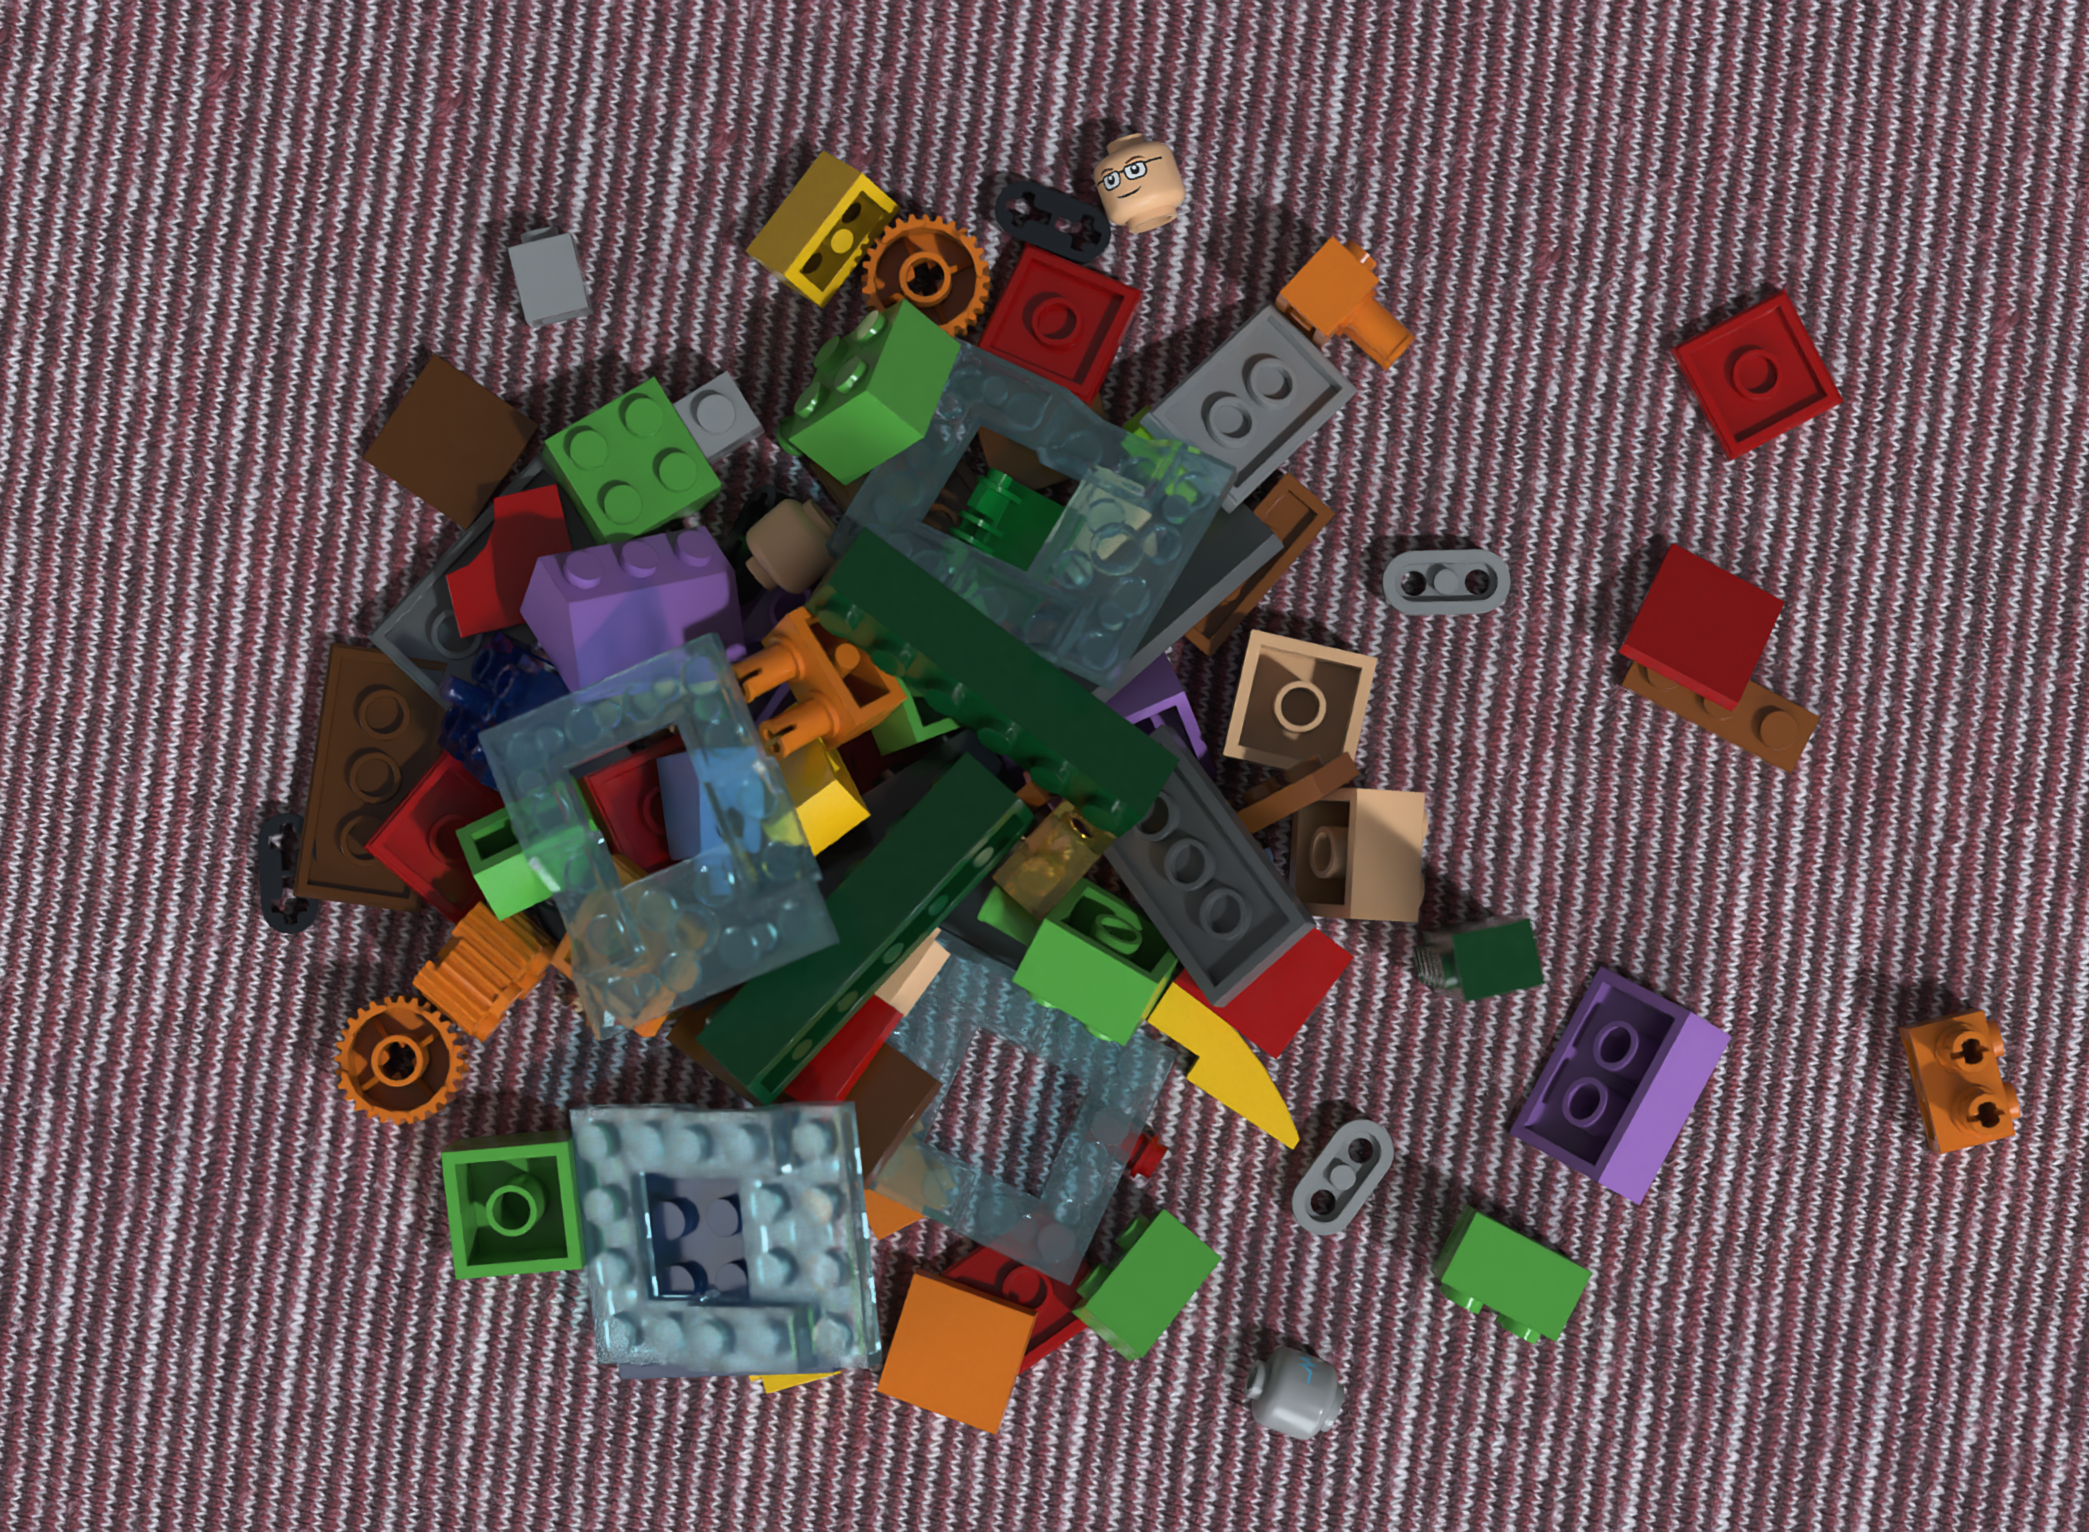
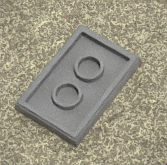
M1268 300L1158 402L1139 423L1230 514L1346 404L1358 390Z

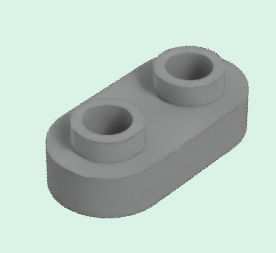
M1487 550L1408 551L1396 556L1386 566L1381 579V590L1388 605L1403 615H1478L1494 610L1505 600L1509 593L1511 580L1509 570L1504 561L1498 555ZM1479 571L1486 576L1488 587L1483 594L1475 595L1467 590L1465 578L1469 572ZM1414 572L1423 578L1424 590L1420 595L1410 596L1403 591L1401 580L1405 574Z
M1356 1118L1344 1122L1333 1132L1292 1191V1212L1304 1229L1316 1235H1332L1343 1230L1351 1222L1392 1164L1394 1147L1387 1131L1372 1120ZM1358 1138L1367 1139L1372 1146L1370 1157L1363 1162L1353 1161L1348 1153L1349 1145ZM1319 1190H1328L1334 1196V1206L1327 1213H1317L1311 1207V1198Z

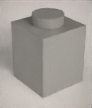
M557 226L539 228L521 234L522 244L508 247L525 320L532 329L594 314L576 240L570 232L559 235Z
M725 371L672 404L711 465L765 432L728 371Z

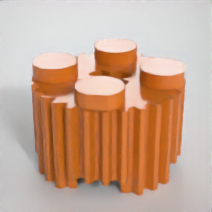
M910 214L908 222L904 223L900 218L896 219V227L893 229L886 225L884 227L885 236L874 239L876 249L868 248L867 255L869 261L863 262L862 265L865 275L861 276L862 293L869 313L875 310L882 313L902 299H906L953 339L956 340L955 335L957 334L963 337L967 336V326H977V320L984 315L986 305L989 302L988 261H985L983 248H978L977 238L975 236L968 237V230L964 227L958 231L956 222L953 220L947 225L943 224L942 216H937L935 221H930L928 214H923L922 219L918 220L914 214ZM928 267L930 275L939 271L944 279L936 284L937 292L935 294L924 296L922 291L915 294L910 290L909 287L916 283L915 271L920 268Z
M479 901L451 932L453 935L437 956L440 960L435 964L429 959L412 982L422 992L423 996L467 1034L473 1035L481 1043L486 1041L508 1015L505 1012L518 998L521 1002L526 999L547 974L545 969L551 964L549 960L559 945L544 928L523 910L499 921L488 901L486 904L483 901Z
M411 994L384 997V999L369 1002V1006L361 1007L357 1010V1016L347 1019L350 1027L343 1028L341 1031L345 1040L336 1043V1047L341 1049V1054L334 1056V1061L341 1063V1067L335 1070V1074L340 1075L342 1079L337 1084L338 1089L347 1090L344 1099L346 1101L353 1099L356 1102L353 1108L356 1112L365 1109L367 1110L368 1118L380 1116L381 1123L393 1120L394 1125H400L405 1122L413 1124L430 1118L435 1113L446 1109L445 1104L456 1099L453 1092L463 1089L464 1085L460 1081L468 1076L471 1060L469 1053L466 1051L470 1048L469 1044L462 1043L461 1038L466 1033L464 1030L457 1031L455 1028L457 1024L449 1020L448 1016L441 1010H438L426 997L413 996ZM396 1042L400 1044L402 1049L410 1046L415 1052L416 1057L412 1060L415 1069L410 1076L405 1069L395 1073L390 1068L389 1063L396 1057L391 1047Z

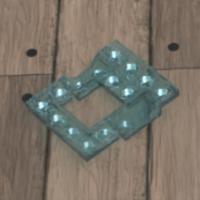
M954 337L953 339L961 344V347L925 437L871 470L827 541L826 548L828 554L836 559L841 550L865 526L1057 669L1062 667L1111 691L1237 479L1236 467L1177 439L1146 440L1100 418L1069 389ZM980 426L1037 451L1039 463L1081 482L1027 572L922 523Z
M718 633L703 635L478 734L525 858L551 890L571 940L572 979L597 1042L607 1040L840 942L816 883L823 880L822 874L775 756H766ZM677 723L724 844L623 887L601 830L592 831L568 770Z
M937 936L935 940L951 955L907 1016L901 1018L886 1041L944 1085L868 1190L1070 1286L1178 1051L1138 1032L1134 1033L1125 1047L1115 1041L1101 1040L1090 1034L1083 1027L1082 1022L1058 1008H1047L1033 1001L1027 995L1026 989L1012 982L1017 971L952 940L946 941ZM977 1029L1090 1083L1037 1198L985 1174L983 1170L924 1143ZM817 1155L819 1168L854 1183Z
M854 1101L791 1102L749 1109L702 1110L693 1103L583 1105L569 1110L598 1364L689 1365V1371L800 1373L812 1367L870 1368L882 1363ZM645 1173H667L668 1178L737 1177L750 1296L658 1295Z

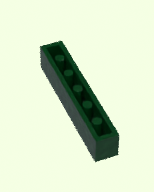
M865 526L841 550L804 605L805 609L818 617L820 624L828 632L848 639L871 656L873 663L881 671L901 678L924 695L926 702L934 710L954 717L977 734L979 741L987 749L1007 756L1026 770L1039 787L1048 792L1057 793L1082 811V815L1088 823L1099 830L1110 832L1117 838H1120L1145 818L1180 760Z
M966 751L957 762L946 765L936 774L932 780L930 790L911 810H906L894 818L886 830L885 838L867 857L856 860L846 869L841 877L838 888L821 905L812 907L799 919L795 927V933L776 953L765 956L756 964L750 974V981L732 1000L721 1003L709 1014L705 1021L704 1029L697 1035L695 1040L749 1092L768 1107L1038 820L1016 794Z
M1492 914L1420 930L1423 944L1412 946L1420 983L1430 985L1436 994L1464 1003L1545 985L1531 918Z

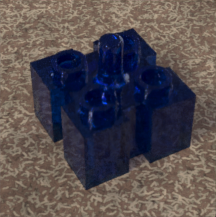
M497 630L490 644L484 646L473 661L471 677L477 681L476 685L454 675H449L443 680L439 695L442 699L453 704L448 708L443 717L441 735L437 743L453 758L464 762L462 766L479 783L517 800H521L561 780L568 767L563 762L566 753L573 741L581 743L604 699L578 704L545 652Z

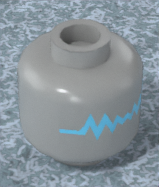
M1281 1347L1276 1349L1266 1362L1259 1359L1254 1362L1245 1383L1244 1395L1252 1398V1414L1256 1423L1298 1440H1308L1313 1438L1319 1431L1328 1432L1331 1429L1343 1402L1344 1386L1337 1382L1335 1368L1328 1361L1291 1347Z

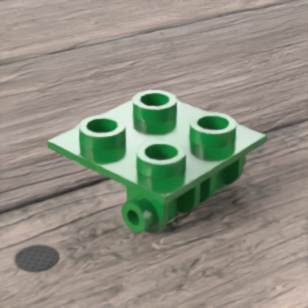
M990 467L985 477L978 475L976 479L979 483L967 503L970 506L968 512L959 509L957 515L964 518L958 529L953 526L949 527L948 532L955 536L952 540L947 539L936 560L932 559L929 565L934 568L931 575L952 591L978 583L988 613L1025 632L1088 519L1017 483L1001 471Z

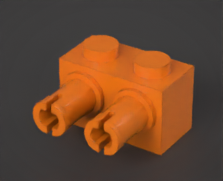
M1331 236L1279 292L1274 304L1319 350L1334 334L1340 337L1345 333L1385 371L1395 363L1416 338L1414 334L1374 298L1378 293L1375 288L1380 280L1372 271L1377 266V263L1361 246L1351 239H1348L1342 245Z
M804 605L788 613L761 641L765 649L738 663L727 666L724 670V678L729 689L745 681L742 684L743 687L733 693L734 697L742 704L750 703L755 697L784 682L788 684L799 702L798 705L772 719L764 720L759 725V735L763 744L781 736L777 740L778 743L767 749L778 760L784 759L789 756V753L821 737L827 749L831 751L879 725L908 698L894 676L881 671L873 663L871 656L848 639L828 632L820 624L818 617L805 609Z
M1971 1008L1898 1027L1930 1151L1943 1154L2016 1135L2012 1119L2020 1118V1108L2011 1081L2002 1082L1996 1057L2004 1056V1045L1998 1024L1994 1018L1986 1020L1984 1010Z

